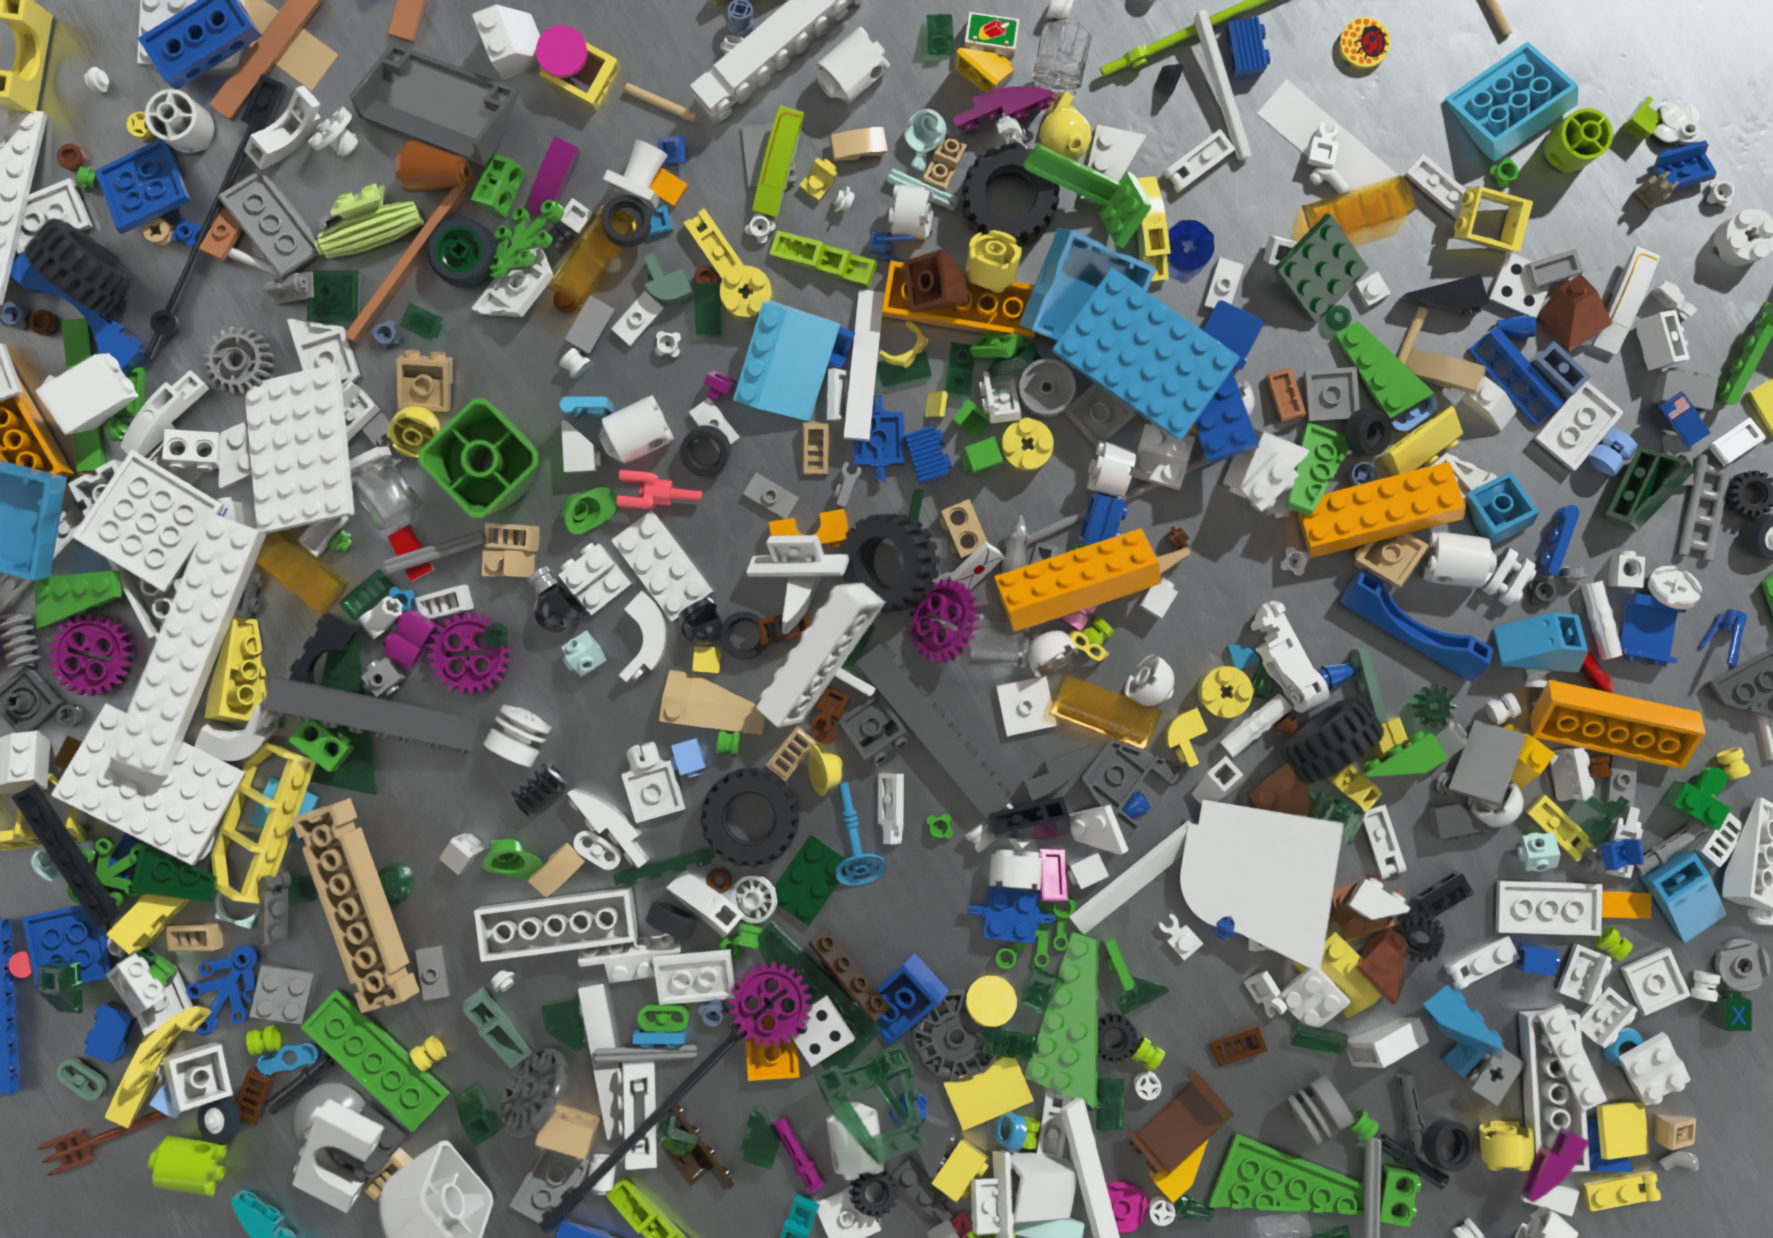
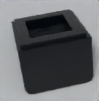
M1183 65L1163 66L1154 89L1166 95H1172L1183 71Z

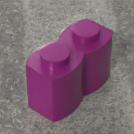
M414 609L406 613L402 612L395 622V625H397L395 633H390L383 643L385 647L383 655L407 670L417 665L432 639L431 634L436 633L438 624Z

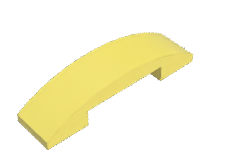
M195 1006L178 1013L157 1028L134 1057L125 1077L123 1087L129 1091L140 1092L157 1073L151 1064L182 1030L194 1032L212 1012L207 1008Z

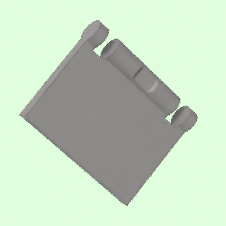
M774 123L742 127L749 188H755L758 185ZM794 163L791 165L790 172L795 171ZM789 176L788 184L796 183V177Z

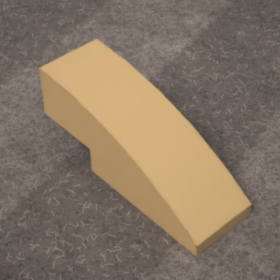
M1414 349L1411 350L1405 364L1422 381L1449 390L1454 388L1475 396L1486 373L1485 366L1442 354Z

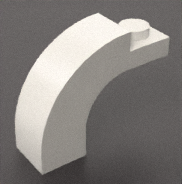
M304 85L296 88L284 114L271 126L250 135L244 150L245 153L261 170L284 159L314 131L321 119L317 114L321 104Z
M641 591L624 609L638 622L643 633V645L639 654L619 674L626 682H630L632 679L637 681L646 671L643 668L645 665L650 670H655L667 648L668 628L664 614L657 603L645 591Z
M263 700L254 708L246 729H234L217 720H211L201 729L194 747L223 761H235L246 758L273 735L276 728L271 726L270 723L274 716L269 715L267 709H263L265 701Z

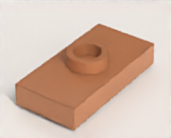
M223 206L199 247L202 253L223 262L243 230L225 206Z
M1292 368L1266 374V380L1280 423L1305 417L1306 412Z

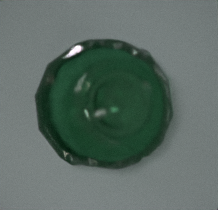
M393 862L385 865L378 872L389 904H399L408 898L415 885V877L409 867L403 863Z

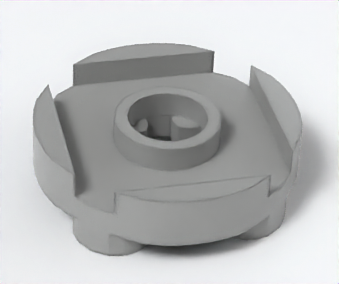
M1734 939L1716 950L1715 969L1716 973L1721 975L1720 979L1724 985L1739 991H1752L1759 988L1763 984L1762 981L1765 976L1769 975L1771 964L1767 952L1750 940ZM1741 959L1748 962L1743 972L1737 967Z

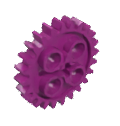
M940 579L939 583L932 582L935 585L932 592L925 593L927 598L921 603H916L915 612L909 613L914 619L908 623L909 626L913 627V630L908 635L915 637L911 644L917 646L916 652L921 653L923 658L938 663L939 661L947 663L948 659L955 661L956 654L962 656L963 647L970 648L969 639L975 640L972 631L979 629L977 625H974V622L980 619V616L975 615V612L980 607L973 604L977 598L970 595L972 590L965 588V584L948 579V581ZM930 612L934 615H938L942 620L954 624L958 627V630H956L954 627L948 626V624L944 621L932 617L930 615Z
M464 612L462 619L459 614H454L455 622L446 618L444 620L447 627L438 625L437 629L440 634H431V637L436 642L435 644H428L429 648L434 649V653L428 654L427 657L434 658L435 662L431 663L429 668L438 669L433 676L443 677L441 685L450 682V691H454L458 686L459 694H464L466 688H468L469 694L473 695L477 687L480 693H484L485 684L489 688H494L492 680L502 681L499 672H508L503 664L511 662L509 658L505 657V654L512 652V649L505 648L504 645L510 642V639L501 638L506 631L504 629L497 631L496 628L499 623L496 621L489 624V616H485L480 620V613L475 612L471 619L470 613ZM480 633H484L487 637V642L483 647L478 646L476 642V637ZM455 634L461 638V645L456 649L451 645V638ZM469 649L492 650L490 655H472L470 657L447 656L448 652L468 651ZM482 658L486 659L489 664L485 672H481L478 669V662ZM456 660L461 661L463 664V670L459 674H456L452 669V665Z
M87 613L86 617L84 615H77V621L75 619H67L68 626L59 625L62 633L52 634L57 642L48 644V646L54 648V652L47 654L48 657L54 658V662L48 666L57 668L52 676H61L62 678L58 684H68L67 691L76 690L77 695H84L85 693L87 696H95V693L104 695L105 689L114 691V684H123L120 676L130 675L125 670V667L133 666V663L127 661L128 657L135 656V653L128 652L127 648L133 646V643L125 642L129 633H120L123 625L113 626L115 619L108 618L105 621V615L98 614L96 617L93 613ZM81 633L85 635V643L83 645L79 643ZM106 639L110 642V649L107 652L103 648V643ZM70 648L111 657L112 662L104 659H92L89 655L70 652ZM74 658H76L79 662V666L76 670H74L72 667V661ZM99 664L104 669L101 677L96 672Z
M763 962L760 971L755 966H752L753 974L750 975L743 972L746 980L744 982L736 980L740 988L739 990H731L736 995V999L729 1000V1003L734 1004L736 1008L729 1011V1014L737 1015V1018L732 1023L742 1025L738 1033L748 1032L746 1035L747 1041L756 1037L755 1045L759 1046L762 1040H764L765 1047L770 1048L771 1042L774 1040L776 1047H780L781 1039L789 1044L791 1043L789 1035L792 1034L797 1038L799 1037V1033L796 1030L798 1027L806 1029V1026L802 1023L803 1019L811 1020V1017L805 1014L806 1010L813 1009V1006L806 1004V1001L813 998V996L804 993L809 988V985H800L804 977L798 976L794 978L795 969H791L786 973L787 965L782 964L779 970L776 962H772L770 969ZM771 979H776L779 985L774 993H769L766 987ZM786 988L789 989V992L786 995H784L774 1003V1010L767 1009L765 1012H763V1014L759 1017L758 1020H753V1017L756 1014L760 1013L768 1006V999L775 1000L776 998H778L779 995H781L783 990H785ZM756 996L759 1000V1005L757 1009L751 1011L747 1007V1002L750 997ZM791 998L795 1002V1009L791 1013H786L783 1009V1003ZM768 1016L774 1017L776 1022L775 1027L770 1031H767L763 1024Z

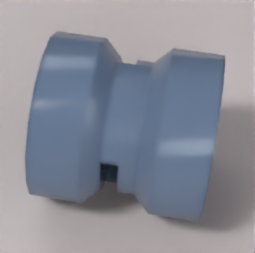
M746 0L732 1L727 10L729 30L733 35L747 36L754 29L752 4Z
M1368 462L1356 464L1350 467L1346 473V480L1350 487L1376 481L1377 479L1376 468Z

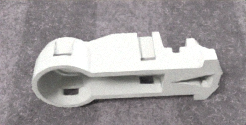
M1271 601L1258 609L1255 621L1251 625L1253 631L1260 629L1261 633H1267V636L1264 637L1266 642L1255 650L1257 653H1260L1263 659L1262 663L1269 676L1282 687L1284 697L1290 706L1299 713L1311 712L1329 700L1328 686L1323 677L1311 665L1283 613L1286 610L1283 603ZM1286 639L1289 640L1292 647L1289 648L1285 641ZM1314 682L1317 683L1320 689L1318 693H1316L1312 685Z

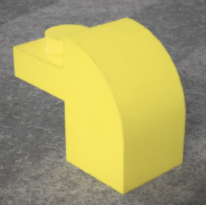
M1193 707L1174 716L1167 724L1164 733L1166 747L1171 748L1177 745L1178 749L1175 750L1177 758L1181 764L1185 763L1188 767L1199 764L1189 739L1208 732L1198 708Z
M1352 764L1341 772L1339 771L1335 775L1327 777L1328 782L1339 793L1366 813L1383 794L1372 781L1362 776Z

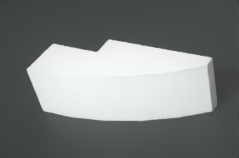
M820 576L788 577L782 634H788L807 612L818 588Z

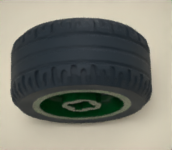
M456 217L444 221L434 229L428 240L427 257L433 271L441 279L450 285L468 288L477 286L490 277L488 274L490 271L489 266H492L494 263L497 246L493 236L482 224L470 218Z

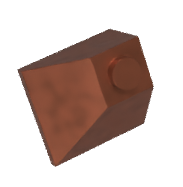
M944 249L903 261L910 312L951 308L968 303L965 276Z
M1581 274L1560 286L1537 315V319L1568 352L1612 325V321L1598 291Z
M1389 926L1367 941L1356 967L1392 1005L1397 1003L1407 977L1408 944L1399 933Z

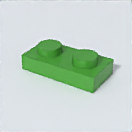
M1020 333L983 334L969 350L973 357L1010 358L1016 354L1017 349L1024 343V340Z

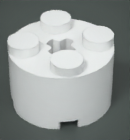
M895 185L893 199L896 200L895 208L891 207L889 211L892 235L914 236L915 239L926 240L929 237L933 219V211H931L930 204L934 203L933 188Z
M1746 209L1722 222L1714 234L1715 247L1717 246L1720 258L1730 265L1743 266L1770 254L1773 250V218L1761 210Z
M1099 440L1096 449L1097 460H1091L1088 474L1091 475L1088 480L1087 490L1123 498L1131 480L1130 471L1131 467H1134L1136 450Z
M998 849L995 850V854L991 855L989 886H996V881H998V887L1032 889V884H1034L1033 889L1041 890L1043 859L1039 858L1038 852H1021V856H1013V850Z
M1543 1206L1529 1215L1532 1220L1528 1225L1524 1223L1520 1225L1515 1238H1577L1578 1232L1549 1207Z

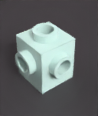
M587 630L561 647L566 656L563 658L565 665L570 671L575 669L581 677L606 661L600 645Z
M1554 832L1544 834L1530 833L1522 837L1521 845L1517 847L1518 859L1520 862H1524L1526 871L1535 870L1540 872L1549 868H1557L1561 854Z

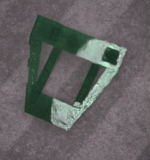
M904 1043L883 1049L875 1058L843 1069H839V1066L836 1065L814 1073L821 1093L833 1114L877 1164L925 1146L921 1114L918 1113L917 1106L918 1090L915 1088L913 1077L915 1075L914 1064ZM898 1075L901 1077L908 1113L887 1083V1081ZM878 1086L899 1118L902 1126L872 1136L847 1097Z

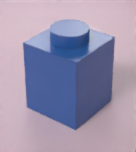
M1519 943L1518 955L1520 959L1516 963L1517 969L1528 973L1555 976V971L1558 970L1560 965L1558 950L1547 946Z

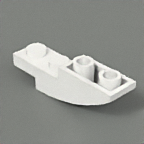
M191 370L173 386L165 382L137 413L120 447L127 454L133 450L143 457L146 456L164 439L165 429L175 430L176 428L171 423L210 388Z
M573 789L567 793L570 797L568 799L570 805L577 812L580 810L586 817L584 822L592 832L596 830L598 834L608 828L610 831L608 833L609 838L615 845L620 844L626 851L624 857L632 866L636 864L639 868L649 860V857L635 841V838L642 832L623 812L591 793L579 789Z

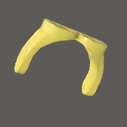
M908 320L905 322L906 328L917 336L914 348L899 356H891L882 350L878 353L884 361L905 368L909 367L914 361L916 353H921L928 344V338L923 335L915 324Z
M1073 627L1068 630L1067 634L1077 648L1085 651L1095 660L1105 661L1109 653L1102 646L1095 643L1090 644L1087 636ZM1077 637L1085 640L1084 646L1075 642ZM1093 647L1099 649V655H1093L1090 649Z

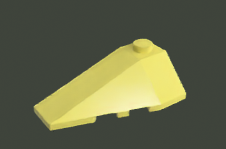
M238 615L233 616L224 638L208 691L204 718L227 723L248 724L254 708L265 700L267 691L264 676H266L265 667L262 668L260 656L262 646L257 620Z

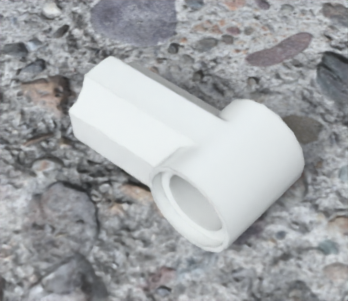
M388 596L382 599L374 609L358 619L359 624L373 642L391 631L390 625L402 614V604L398 599Z

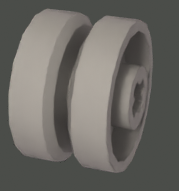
M1052 358L1039 359L1031 363L1022 373L1017 386L1018 400L1022 408L1031 416L1040 419L1053 418L1061 414L1073 400L1076 390L1075 378L1071 370L1061 361ZM1045 384L1049 385L1050 392L1043 391L1042 387Z

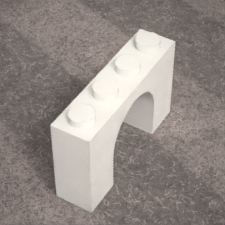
M328 1099L323 1107L318 1106L311 1116L310 1121L313 1124L305 1134L304 1138L307 1141L299 1152L301 1159L293 1170V1173L296 1175L292 1185L347 1213L360 1196L365 1180L338 1165L329 1156L326 1146L339 1148L366 1161L377 1147L384 1127Z

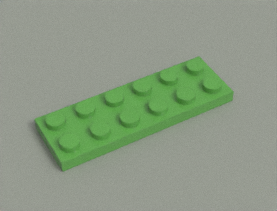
M339 988L300 1027L412 1132L423 1123L450 1093L427 1070L425 1072L421 1071L414 1064L410 1054L366 1013H361L360 1008Z

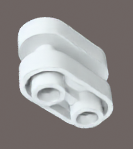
M1509 547L1504 549L1499 555L1495 572L1483 587L1480 588L1481 591L1489 596L1498 591L1500 593L1498 601L1507 607L1519 602L1523 595L1521 590L1524 585L1529 583L1536 574L1534 569L1535 563L1527 558L1517 562L1518 553ZM1512 570L1513 572L1511 576L1507 580L1506 584H1504L1503 580L1505 579L1508 572Z

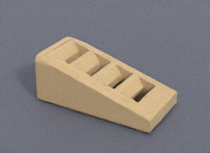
M803 421V474L828 475L829 422ZM808 430H823V435L808 434ZM808 440L823 441V445H808ZM808 451H823V455H808ZM808 461H823V466H808Z
M485 522L483 548L538 552L540 527ZM495 528L499 529L498 544H494ZM506 529H508V542H507V544H505ZM516 530H519L518 545H515Z
M1184 548L1156 557L1159 562L1160 574L1191 554L1190 549Z
M797 726L766 766L786 781L810 752V744L812 742L816 744L817 741L801 727ZM796 735L808 744L806 748L794 740ZM792 744L802 752L801 755H796L787 746ZM784 751L796 761L792 764L781 754ZM777 759L789 768L787 772L775 764Z
M222 923L166 926L168 952L215 951L224 946ZM188 931H190L191 944H189ZM199 931H201L202 944H200ZM178 932H181V945L178 942Z
M398 1148L389 1157L390 1160L373 1179L382 1189L386 1181L379 1174L388 1180L393 1175L387 1168L388 1166L396 1173L413 1160L402 1148ZM368 1177L362 1189L378 1204L382 1192L372 1183L373 1180Z

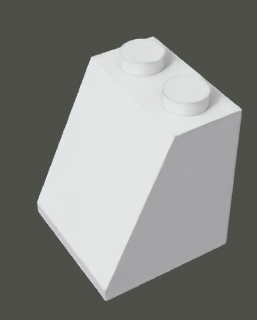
M494 5L472 14L490 61L503 81L540 66L536 55V45L540 35L530 13Z
M110 353L93 355L36 390V393L65 435L97 429L139 397L134 390L133 383L125 377L119 368L118 361Z
M1254 429L1259 448L1234 456L1223 484L1231 486L1229 492L1247 498L1239 490V487L1275 452L1280 453L1294 469L1308 455L1309 450L1264 431Z
M1001 1149V1151L1009 1152L1012 1161L1010 1175L1013 1187V1197L1011 1200L1014 1222L1070 1218L1071 1209L1074 1206L1076 1184L1079 1182L1076 1168L1067 1158Z

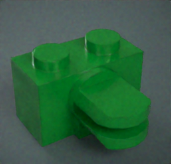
M1704 767L1694 785H1690L1687 782L1674 781L1662 803L1693 821L1699 822L1706 828L1720 830L1731 810V807L1717 800L1728 777L1722 769Z

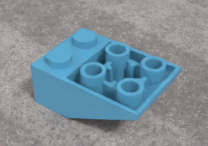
M1552 612L1493 628L1501 666L1578 673L1588 652L1579 615Z
M1682 851L1669 859L1663 866L1660 865L1641 878L1683 943H1686L1727 915L1711 876L1695 853Z
M1446 985L1423 1004L1427 1017L1445 1037L1498 1059L1504 1058L1503 1040L1493 1029L1488 1031L1483 1023L1485 1021L1476 1009L1470 1010L1465 1003L1467 1000L1458 989L1452 990Z

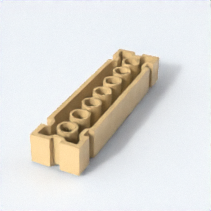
M351 798L296 816L292 818V822L298 838L304 837L307 846L303 847L302 850L350 983L357 984L359 991L355 993V997L361 1013L378 1009L383 1005L390 1006L401 1003L420 991L413 972L407 973L405 965L409 963L363 831L361 827L355 828L353 819L357 818Z

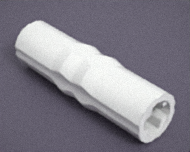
M1603 581L1580 586L1600 659L1605 660L1623 655L1616 631V623L1613 619Z
M1278 693L1260 709L1254 711L1248 718L1243 720L1238 727L1220 740L1219 743L1234 758L1252 742L1258 740L1262 734L1268 732L1274 724L1292 710V707Z

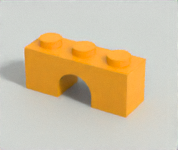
M845 509L819 513L821 526L813 535L818 536L821 546L830 544L831 548H838L841 541L848 538L845 536V533L848 531ZM795 518L769 522L771 536H806L797 530Z

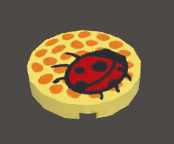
M1361 17L1354 19L1346 25L1339 37L1338 47L1342 58L1350 63V66L1366 70L1376 67L1385 59L1390 50L1391 39L1389 31L1383 23L1375 18Z

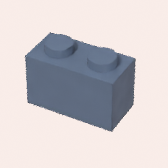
M1555 341L1544 345L1529 360L1532 366L1563 399L1574 395L1591 377Z

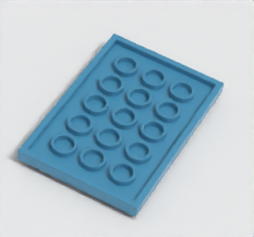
M1113 267L1052 350V353L1178 442L1186 435L1240 359L1237 354Z

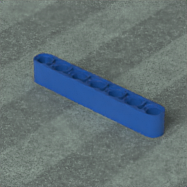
M7 918L0 919V1096L16 1095L19 1089L14 975L9 970V960L13 956L11 923Z

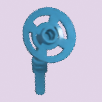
M841 782L838 784L844 811L841 814L844 817L843 822H846L844 827L848 831L852 857L847 858L837 866L835 875L842 884L850 886L864 885L880 878L886 871V863L878 855L862 854L857 829L859 822L856 821L858 816L855 815L857 811L853 809L848 782ZM874 860H877L879 862L878 867H875ZM843 867H845V874L842 873Z

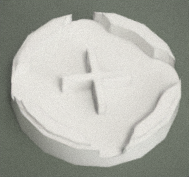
M1662 566L1655 569L1648 580V588L1659 602L1675 609H1689L1696 605L1700 599L1702 587L1691 573L1677 571L1678 568L1674 566Z

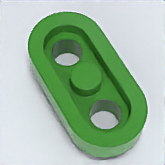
M648 1004L642 1007L637 1016L639 1026L645 1031L679 1032L687 1026L690 1019L688 1010L679 1004ZM654 1013L656 1019L654 1021L648 1020L647 1014ZM674 1013H679L681 1015V1020L675 1021L672 1018V1015Z

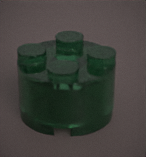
M1319 791L1307 817L1343 823L1341 841L1352 845L1366 812Z

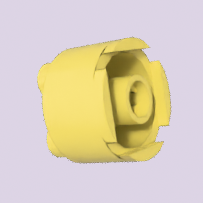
M989 231V235L982 236L981 233L976 234L971 239L966 262L967 281L984 288H989L994 292H1003L1005 287L1011 285L1017 276L1021 256V247L1018 248L1016 245L1017 240L1001 231Z
M739 266L729 270L720 286V297L725 309L731 316L742 322L756 321L762 302L766 300L773 301V292L767 276L761 270L752 266ZM746 289H749L752 293L748 295V299H744L741 294L745 293Z
M1023 418L1012 423L1005 431L1001 439L1002 457L1006 464L1016 471H1035L1041 468L1050 458L1054 440L1045 424L1036 419ZM1021 441H1031V448L1033 450L1026 449V451H1024L1022 449L1023 443Z
M1229 666L1209 669L1201 676L1197 684V696L1201 707L1207 713L1222 718H1232L1242 714L1250 705L1254 692L1247 675L1241 670ZM1221 687L1229 688L1227 690V692L1229 693L1228 697H1221Z
M1509 1120L1490 1122V1127L1484 1128V1124L1479 1126L1481 1160L1487 1163L1489 1170L1498 1171L1502 1170L1503 1167H1514V1169L1519 1171L1531 1169L1530 1164L1535 1161L1532 1126L1527 1124L1526 1129L1520 1127V1122Z

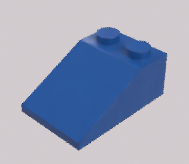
M913 953L875 988L889 1005V1009L876 1022L872 1023L858 1005L855 1009L890 1046L935 1008L949 992V989ZM929 999L930 1002L917 1013L923 1003Z

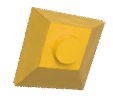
M959 48L956 51L955 68L984 93L1004 88L1013 77V65L1004 56L999 57L995 53Z
M1505 722L1501 726L1502 728L1526 735L1511 777L1521 790L1542 773L1555 756V753L1534 737Z

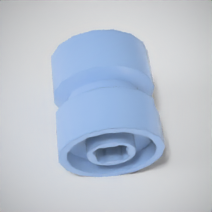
M1611 428L1601 439L1602 445H1596L1587 458L1599 471L1613 477L1624 466L1623 460L1630 459L1637 450L1638 445L1628 434L1617 428Z

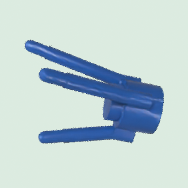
M873 232L870 249L871 252L877 253V258L904 263L903 261L906 260L887 254V251L893 250L894 241H914L915 237L894 236L892 232Z
M1727 609L1725 615L1718 614L1715 624L1705 636L1699 648L1703 649L1718 628L1723 625V631L1733 634L1727 664L1731 665L1732 668L1736 667L1747 614L1734 609Z

